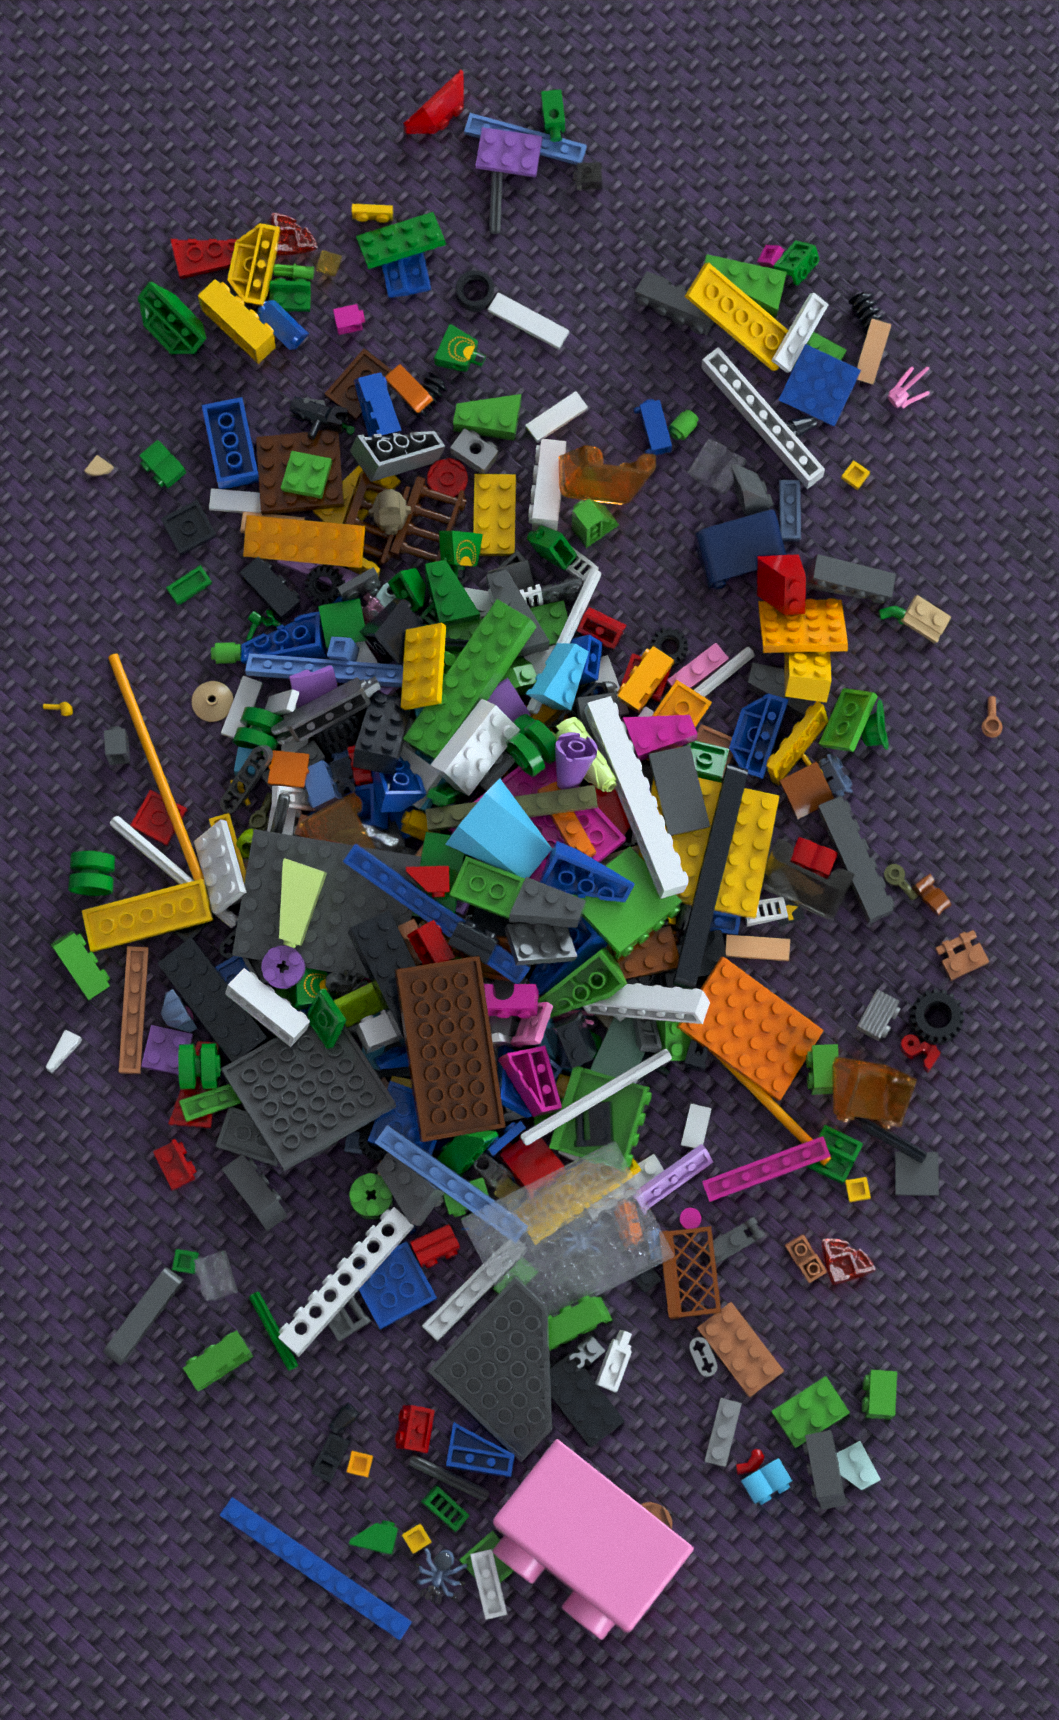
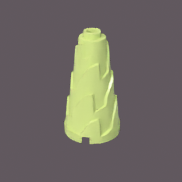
M576 717L568 718L558 724L556 728L559 731L556 734L551 731L556 740H558L560 735L568 732L580 733V737L585 739L587 736L591 738L583 723ZM597 750V756L584 779L595 785L602 792H610L617 785L616 775L607 765V761L600 751Z

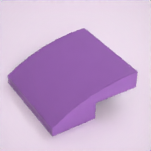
M331 665L314 672H310L307 669L289 676L291 688L299 692L296 709L338 687L334 669Z
M508 678L498 684L487 700L496 705L512 722L524 714L531 716Z

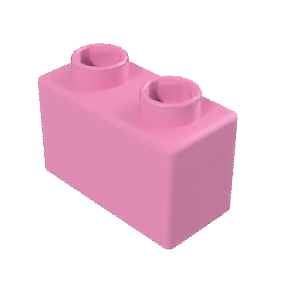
M558 1439L553 1442L493 1519L495 1529L503 1535L502 1539L492 1550L493 1554L531 1584L546 1569L573 1592L562 1605V1609L600 1640L605 1638L614 1625L625 1633L631 1632L694 1550L688 1542Z

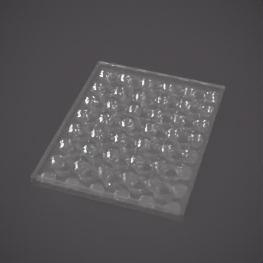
M616 1141L461 1218V1222L498 1293L500 1294L513 1278L517 1276L548 1307V1316L551 1315L552 1318L560 1314V1309L568 1305L571 1308L578 1305V1300L587 1295L590 1298L596 1297L675 1257Z

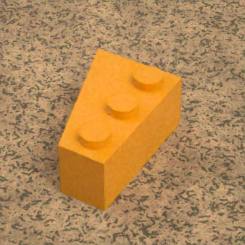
M654 646L650 650L648 648L645 650L640 658L643 661L638 667L635 666L629 674L630 679L626 684L623 683L617 692L618 700L638 714H640L674 663V659Z

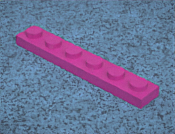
M822 1136L704 1180L702 1183L709 1202L827 1159L831 1155Z

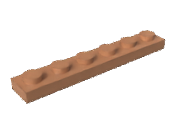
M127 946L119 1060L120 1074H141L149 958L148 947Z

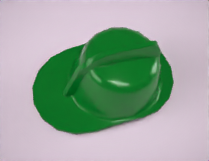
M879 699L877 712L869 716L863 729L862 737L866 746L883 745L888 750L889 744L885 730L884 708L882 700Z

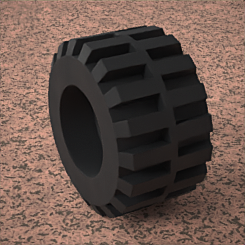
M361 711L315 734L314 737L322 751L335 754L348 750V747L355 746L364 717Z
M933 989L932 992H929V990L924 992L914 1002L909 1013V1024H911V1031L915 1032V1036L918 1039L921 1038L922 1042L926 1041L931 1043V1045L939 1044L941 1046L946 1042H951L958 1035L964 1022V1009L960 1006V1000L954 998V994L951 993L949 995L946 993V990L940 992L938 989ZM930 1007L942 1008L949 1017L948 1024L943 1028L931 1027L924 1018L925 1011Z

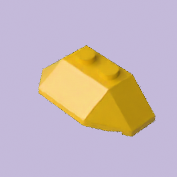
M259 223L235 242L227 281L243 302L264 305L275 264L280 227Z

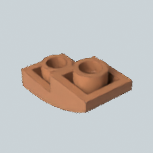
M804 1234L784 1245L808 1283L827 1273Z

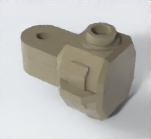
M386 489L378 493L372 509H369L370 517H374L376 525L388 535L397 534L398 530H402L408 515L411 514V506H407L406 500L394 489Z

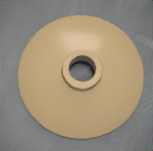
M217 681L201 684L192 696V707L195 714L207 722H217L226 718L233 703V695L230 689ZM210 697H215V702L210 703L208 701Z

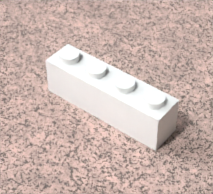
M244 968L228 984L225 995L290 1047L307 1031L310 1023L307 1016L293 1008L287 999L278 996L271 986L262 983L253 972H249Z

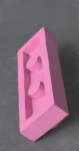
M715 643L670 677L667 683L672 687L675 681L678 680L692 689L729 661V658L718 644Z

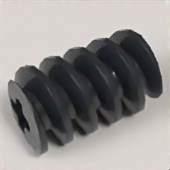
M861 292L854 295L848 303L853 305L852 311L856 312L855 317L860 319L859 324L863 326V332L868 333L871 320L881 321L885 316L884 314L877 315L881 308H874L878 303L877 300L870 301L874 294Z
M429 372V377H425L423 379L424 383H420V385L433 398L431 403L437 405L438 402L435 397L442 398L440 390L447 392L448 389L438 376ZM404 403L405 408L416 417L421 415L427 417L428 414L425 409L433 410L431 405L428 404L417 414L407 403Z

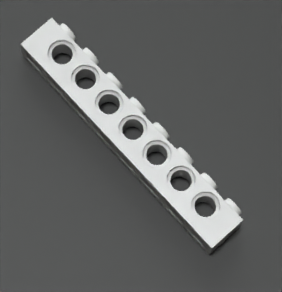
M395 1207L391 1211L387 1209L381 1215L380 1219L382 1221L377 1226L373 1225L366 1232L367 1238L362 1243L359 1241L351 1249L352 1255L348 1259L343 1258L339 1262L336 1273L334 1275L329 1274L322 1282L324 1286L320 1291L315 1290L307 1299L309 1303L304 1308L301 1306L294 1313L293 1317L295 1319L290 1324H284L279 1330V1340L298 1357L414 1228V1225L410 1224L407 1218ZM387 1226L394 1229V1233L390 1237H385L382 1234L383 1229ZM371 1243H378L380 1248L378 1252L370 1253L368 1246ZM363 1259L365 1266L362 1269H355L353 1267L355 1260ZM343 1275H348L351 1278L350 1283L346 1286L339 1284V1279ZM329 1291L336 1293V1299L332 1302H327L324 1299L325 1294ZM313 1308H320L322 1310L319 1318H312L310 1316V1311ZM299 1324L307 1326V1331L303 1335H298L295 1331Z

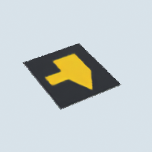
M798 897L785 901L788 918L777 920L779 927L805 919ZM779 903L775 904L777 914H781Z

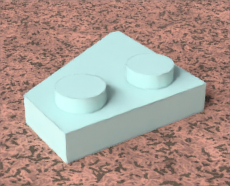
M860 1441L837 1453L841 1476L858 1489L863 1490L881 1480Z

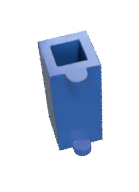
M275 300L265 301L263 306L260 305L258 307L257 315L259 320L263 324L267 323L274 330L273 334L289 350L297 349L309 335Z
M646 400L639 407L633 409L635 414L640 413L649 449L645 450V455L653 457L670 453L672 444L660 400Z

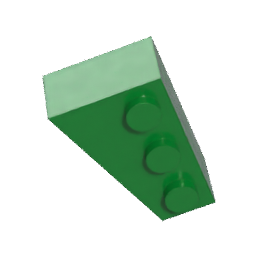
M441 560L425 564L424 573L436 622L443 623L447 627L480 619V612L447 561Z

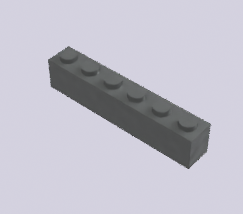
M842 796L818 805V814L835 851L838 852L837 856L868 924L891 915L893 907H895L893 899L890 895L887 896L884 890L886 884L882 876L878 877L875 870L877 869V864L874 858H870L867 850H869L868 844L864 838L861 839L858 833L860 827L856 819L852 820L850 815L852 810L848 801H844Z

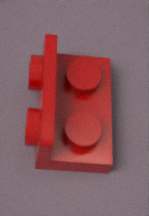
M176 1139L153 1151L172 1191L195 1180L193 1174L197 1172L192 1161L187 1162L184 1157L187 1151L183 1143H177Z
M403 1405L398 1416L400 1424L399 1430L395 1435L396 1449L428 1453L435 1410L414 1405Z

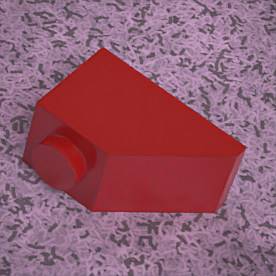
M449 866L406 867V874L427 894H432L434 898L445 897V893H449Z

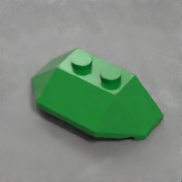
M149 282L138 296L144 327L171 354H195L207 339L203 323L175 294L153 282Z
M494 1130L454 1136L452 1141L442 1147L443 1152L438 1156V1160L462 1176L494 1139L498 1137V1134Z

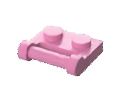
M549 1002L538 1003L537 1016L521 1018L516 1034L511 1039V1045L522 1048L523 1045L541 1044L553 1005Z

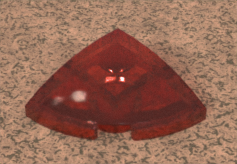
M279 213L271 214V225L280 227L276 256L301 254L317 249L315 238L306 227L302 230L296 224V219Z
M823 1239L821 1241L825 1264L832 1285L851 1281L876 1271L870 1258L861 1249H858L856 1252L853 1248L848 1247V1242L839 1239Z

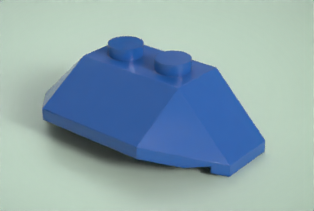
M768 693L742 708L729 749L739 767L748 769V775L763 779L767 770V760L773 754L780 733L788 699Z

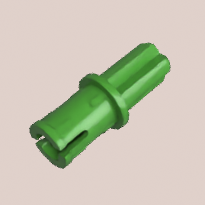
M275 264L273 275L293 277V280L295 278L313 280L314 267L297 266L296 264L294 266Z

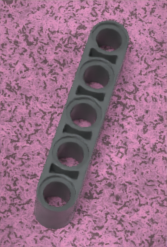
M164 1268L107 1344L103 1354L121 1366L181 1287L184 1279L169 1268Z

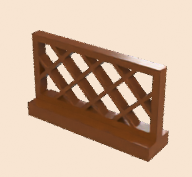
M711 1226L675 1231H659L670 1320L721 1313ZM707 1232L708 1241L703 1247L693 1240L698 1233ZM683 1235L689 1241L682 1249H679L674 1245L673 1236ZM691 1242L701 1249L694 1259L684 1252ZM708 1245L710 1253L705 1250ZM675 1249L679 1251L677 1256L675 1254ZM703 1251L711 1259L706 1268L696 1262ZM681 1254L691 1261L684 1271L676 1263ZM693 1264L703 1270L696 1281L686 1274ZM710 1267L712 1268V1274L708 1271ZM677 1270L682 1273V1274L679 1276V1278H678V1272H677ZM705 1273L713 1278V1284L708 1290L698 1283ZM684 1275L694 1282L687 1292L679 1288V1281ZM696 1285L706 1292L699 1302L689 1295ZM713 1288H714V1294H715V1296H714L712 1293H710V1291H711ZM680 1292L684 1294L682 1299L680 1298ZM708 1294L715 1299V1309H706L701 1305ZM688 1297L696 1305L692 1311L682 1312L681 1304ZM698 1307H701L703 1309L695 1311Z

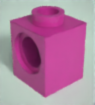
M357 304L333 309L338 335L362 330V323L365 322L363 310L359 311Z

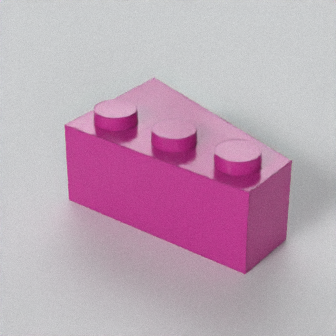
M690 715L623 717V722L627 729L626 735L633 742L634 754L636 759L638 758L640 761L648 759V755L651 753L674 749L697 740V731Z
M546 1046L507 1053L498 1058L533 1117L553 1113L562 1108Z

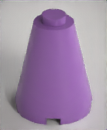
M568 732L559 736L555 743L557 786L561 790L579 787L597 756L598 746L593 739L588 736L586 739L580 737V733Z

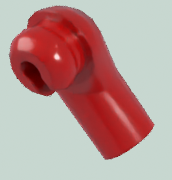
M754 1449L751 1452V1457L747 1463L736 1464L737 1475L758 1471L764 1462V1455L760 1449Z

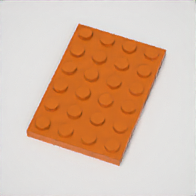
M720 957L700 989L704 991L710 1001L703 1024L679 1022L677 1028L701 1046L707 1047L708 1051L779 1101L805 1062L807 1051H810L812 1045L816 1044L824 1030L728 959Z

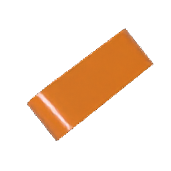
M401 364L385 376L389 385L417 414L433 401L429 393Z

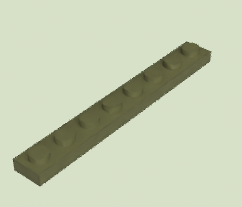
M595 785L514 797L529 818L598 808ZM478 802L425 809L428 832L457 828Z

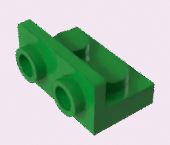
M795 240L773 265L774 269L787 272L786 275L792 276L794 285L798 286L819 262L816 245Z
M282 278L270 281L269 301L275 300L285 311L310 312L311 284L305 279L286 281Z

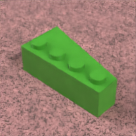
M706 255L705 263H710L766 312L777 318L787 272Z

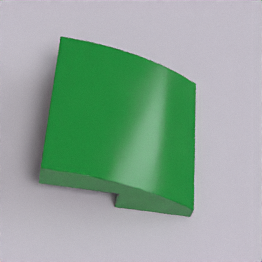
M360 598L318 606L326 648H329L331 637L351 638L355 643L366 641L359 632L365 626Z
M824 1125L819 1137H824L831 1160L826 1165L819 1161L806 1167L843 1185L863 1143Z

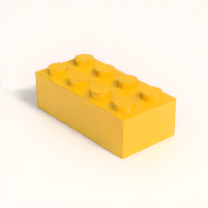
M216 279L213 280L198 295L201 310L259 364L276 348L274 330L267 323L263 324L254 310L251 309L249 311L239 296L236 295L234 297L224 282L219 283Z
M785 652V697L827 703L831 686L830 652Z

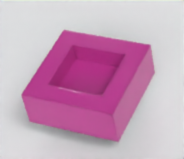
M765 245L757 263L762 267H774L773 265L782 256L784 249L777 245Z

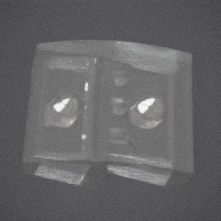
M708 439L689 469L688 474L717 492L726 495L734 483L731 465L737 464L744 467L747 461L744 457L728 451L726 446Z

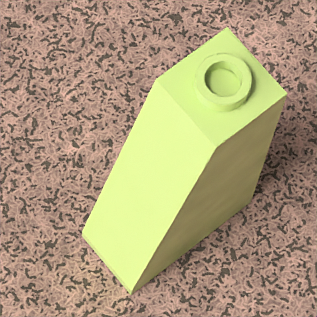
M285 858L282 866L279 938L284 940V945L295 948L296 944L300 946L303 944L327 873Z

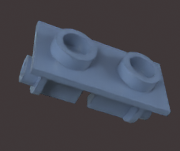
M827 754L829 760L827 758L821 759L819 767L823 771L825 779L831 776L834 778L827 782L833 796L843 797L845 795L844 791L852 793V782L847 775H844L841 769L843 767L842 762L837 756Z

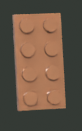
M732 1302L723 1307L721 1313L714 1314L697 1327L699 1333L707 1340L709 1346L749 1398L784 1372Z

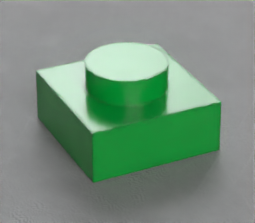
M176 1249L172 1270L195 1274L199 1253Z

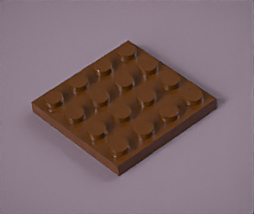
M321 430L318 431L314 440L307 437L309 432L256 437L262 515L344 507L338 432ZM291 451L332 459L322 499L281 490Z

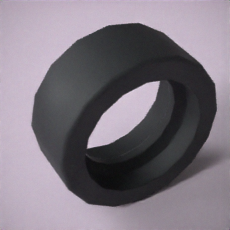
M480 270L465 272L456 283L458 303L464 309L473 312L486 309L494 299V283L492 279ZM470 281L483 282L487 287L486 297L480 301L466 299L463 294L465 284Z

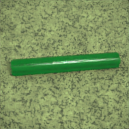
M260 1292L251 1294L249 1298L287 1370L295 1369L298 1364L291 1350L279 1340V1328Z

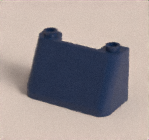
M775 510L763 511L704 528L695 534L694 545L709 589L714 588L717 590L724 588L730 578L757 571V556L786 555Z

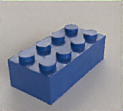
M243 398L202 405L219 489L258 483L259 475Z

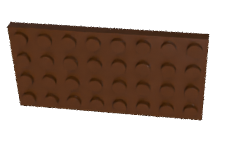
M480 956L395 969L420 1142L504 1128L505 1122Z

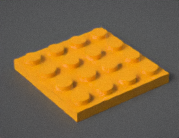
M834 598L827 600L807 599L805 600V614L784 615L767 602L758 601L763 653L848 651L842 600Z

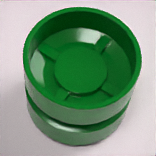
M245 707L240 722L246 727L237 728L233 743L238 747L249 749L267 745L273 752V750H277L279 743L272 736H279L282 733L275 735L271 732V728L284 719L265 709Z
M534 720L524 728L525 736L522 733H517L506 742L507 748L515 762L531 777L536 776L545 769L544 761L548 764L556 761L555 743L557 740L552 732L539 720Z
M99 851L71 853L70 869L79 873L69 875L68 891L87 896L111 895L113 893L114 879L104 874L114 872L115 856Z
M216 1043L202 1044L200 1056H196L194 1044H179L178 1069L180 1089H195L197 1077L201 1078L203 1089L218 1088L221 1063Z

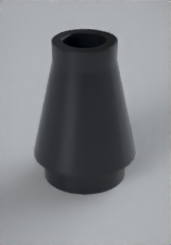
M813 416L788 420V423H785L797 438L817 426Z
M351 1403L342 1404L328 1426L335 1434H338L357 1421L360 1413Z

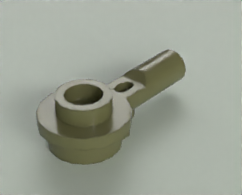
M271 793L266 794L260 810L255 811L249 819L250 828L267 830L269 823L267 813L272 804Z
M897 864L889 865L884 872L886 882L899 886L912 901L915 900L918 895L904 880L905 871L903 867Z

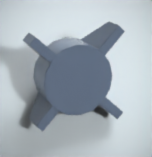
M174 989L168 991L165 994L161 1010L165 1023L170 1027L186 1032H192L197 1029L181 997L177 996Z

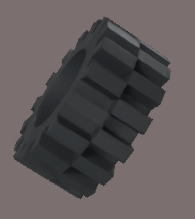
M318 565L306 576L305 584L307 586L305 591H309V597H314L313 601L316 602L318 600L320 604L324 602L328 604L339 597L337 587L344 584L345 580H342L343 574L338 573L340 570L333 568L334 565ZM325 576L331 580L332 588L330 591H323L318 587L319 577Z
M668 627L667 630L662 628L660 632L657 631L655 636L652 637L650 649L654 646L662 651L661 645L664 641L671 640L675 642L677 651L668 656L674 659L672 667L675 664L678 666L687 656L688 640L684 637L685 634L683 632L680 633L677 628L675 630H672V627Z
M369 1122L360 1131L359 1147L363 1155H366L368 1159L382 1161L388 1152L383 1148L375 1149L367 1142L375 1123Z

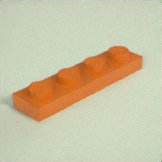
M556 781L538 789L537 793L561 789L557 786ZM574 811L550 815L566 845L581 851L589 857L596 855V850Z

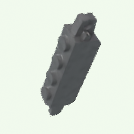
M375 676L367 680H359L356 677L293 712L284 715V720L275 724L271 728V732L275 735L284 732L277 738V742L281 745L293 739L296 742H302L368 707L371 703L369 698L373 696V693L381 689L380 683Z

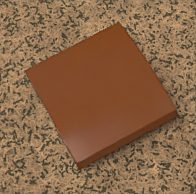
M817 761L779 781L797 820L816 811L818 805L834 799Z

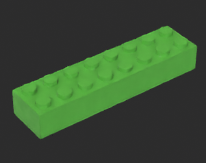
M496 599L443 678L441 704L425 706L403 738L405 742L434 761L480 700L487 701L536 629L534 622L527 616Z

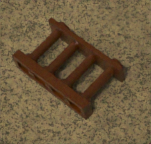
M362 471L358 476L342 524L365 526V531L384 538L381 550L365 543L363 547V552L378 557L376 565L380 567L389 561L391 556L389 548L394 534L388 535L385 531H381L379 527L359 520L357 514L359 509L368 511L372 509L373 503L363 498L365 491L372 490L380 493L389 488L371 482L365 472ZM408 486L403 488L400 493L406 500V504L410 498V494H408L410 487Z
M417 476L407 506H411V514L408 515L403 529L398 530L390 551L391 558L399 560L401 554L407 553L431 562L441 561L440 549L437 555L409 546L405 541L408 535L411 536L413 534L440 543L439 534L414 526L415 524L412 523L414 516L418 517L419 515L447 524L446 531H453L460 510L464 511L467 503L464 491L460 490L458 498L428 489V486H425V478ZM428 497L455 507L451 517L421 508V505H419L420 499Z

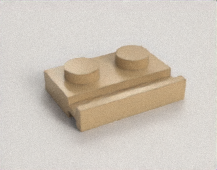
M916 595L900 622L931 642L937 643L951 616Z

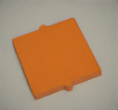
M273 750L271 765L268 766L270 769L268 784L304 788L306 775L309 773L310 755Z

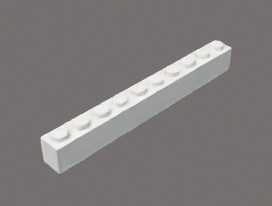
M611 696L587 703L584 710L600 753L616 775L617 785L615 790L660 899L684 892L689 882L688 876L685 871H682L680 856L673 849L672 837L666 832L665 820L662 815H659L656 798L650 793L649 781L643 776L641 762L638 758L636 759L633 742L626 735V725L619 718L617 704L613 703Z

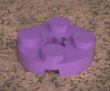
M281 945L273 947L263 958V977L276 988L288 989L302 980L305 973L304 959L296 949L290 946ZM286 961L289 969L284 970V973H280L278 965Z

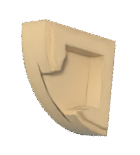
M96 455L84 471L90 476H100L110 473L114 467Z

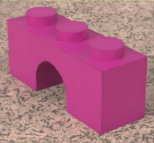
M484 984L488 1016H497L499 1018H509L510 1016L530 1018L531 1016H537L539 991L536 984H514V992L506 1000L496 998V990L493 984Z

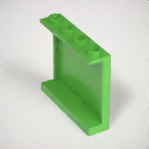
M630 846L606 865L609 869L634 883V887L626 902L599 900L598 897L588 896L581 898L586 900L582 917L616 952V960L621 956L627 957L634 950L633 946L637 943H644L649 937L648 934L653 930L655 932L658 931L665 924L664 921L668 917L674 918L680 912L679 907L682 902L677 895L660 899L646 863Z
M579 1066L573 1068L560 1111L613 1080L615 1077ZM631 1083L601 1101L612 1102L614 1145L574 1147V1141H576L574 1117L554 1129L549 1148L625 1171L626 1167L630 1168L633 1155H631V1150L633 1146H637L640 1134H637L639 1125L643 1126L646 1114L643 1113L645 1105H649L652 1093L649 1092L650 1088ZM589 1110L583 1112L585 1140H590Z

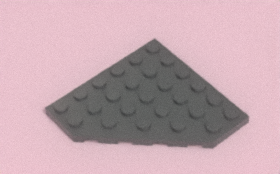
M516 1276L428 1372L514 1454L520 1462H523L552 1431L548 1307Z

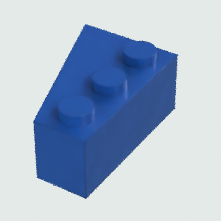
M453 1422L446 1463L447 1468L511 1478L514 1454Z

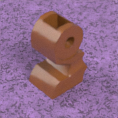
M930 873L912 886L918 896H921L922 901L927 903L930 910L936 916H939L943 910L951 906V903L941 889L933 886L935 881Z

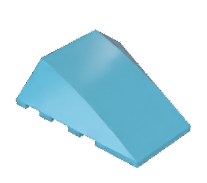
M500 778L483 795L445 844L483 863L522 878H529L552 851L551 846Z

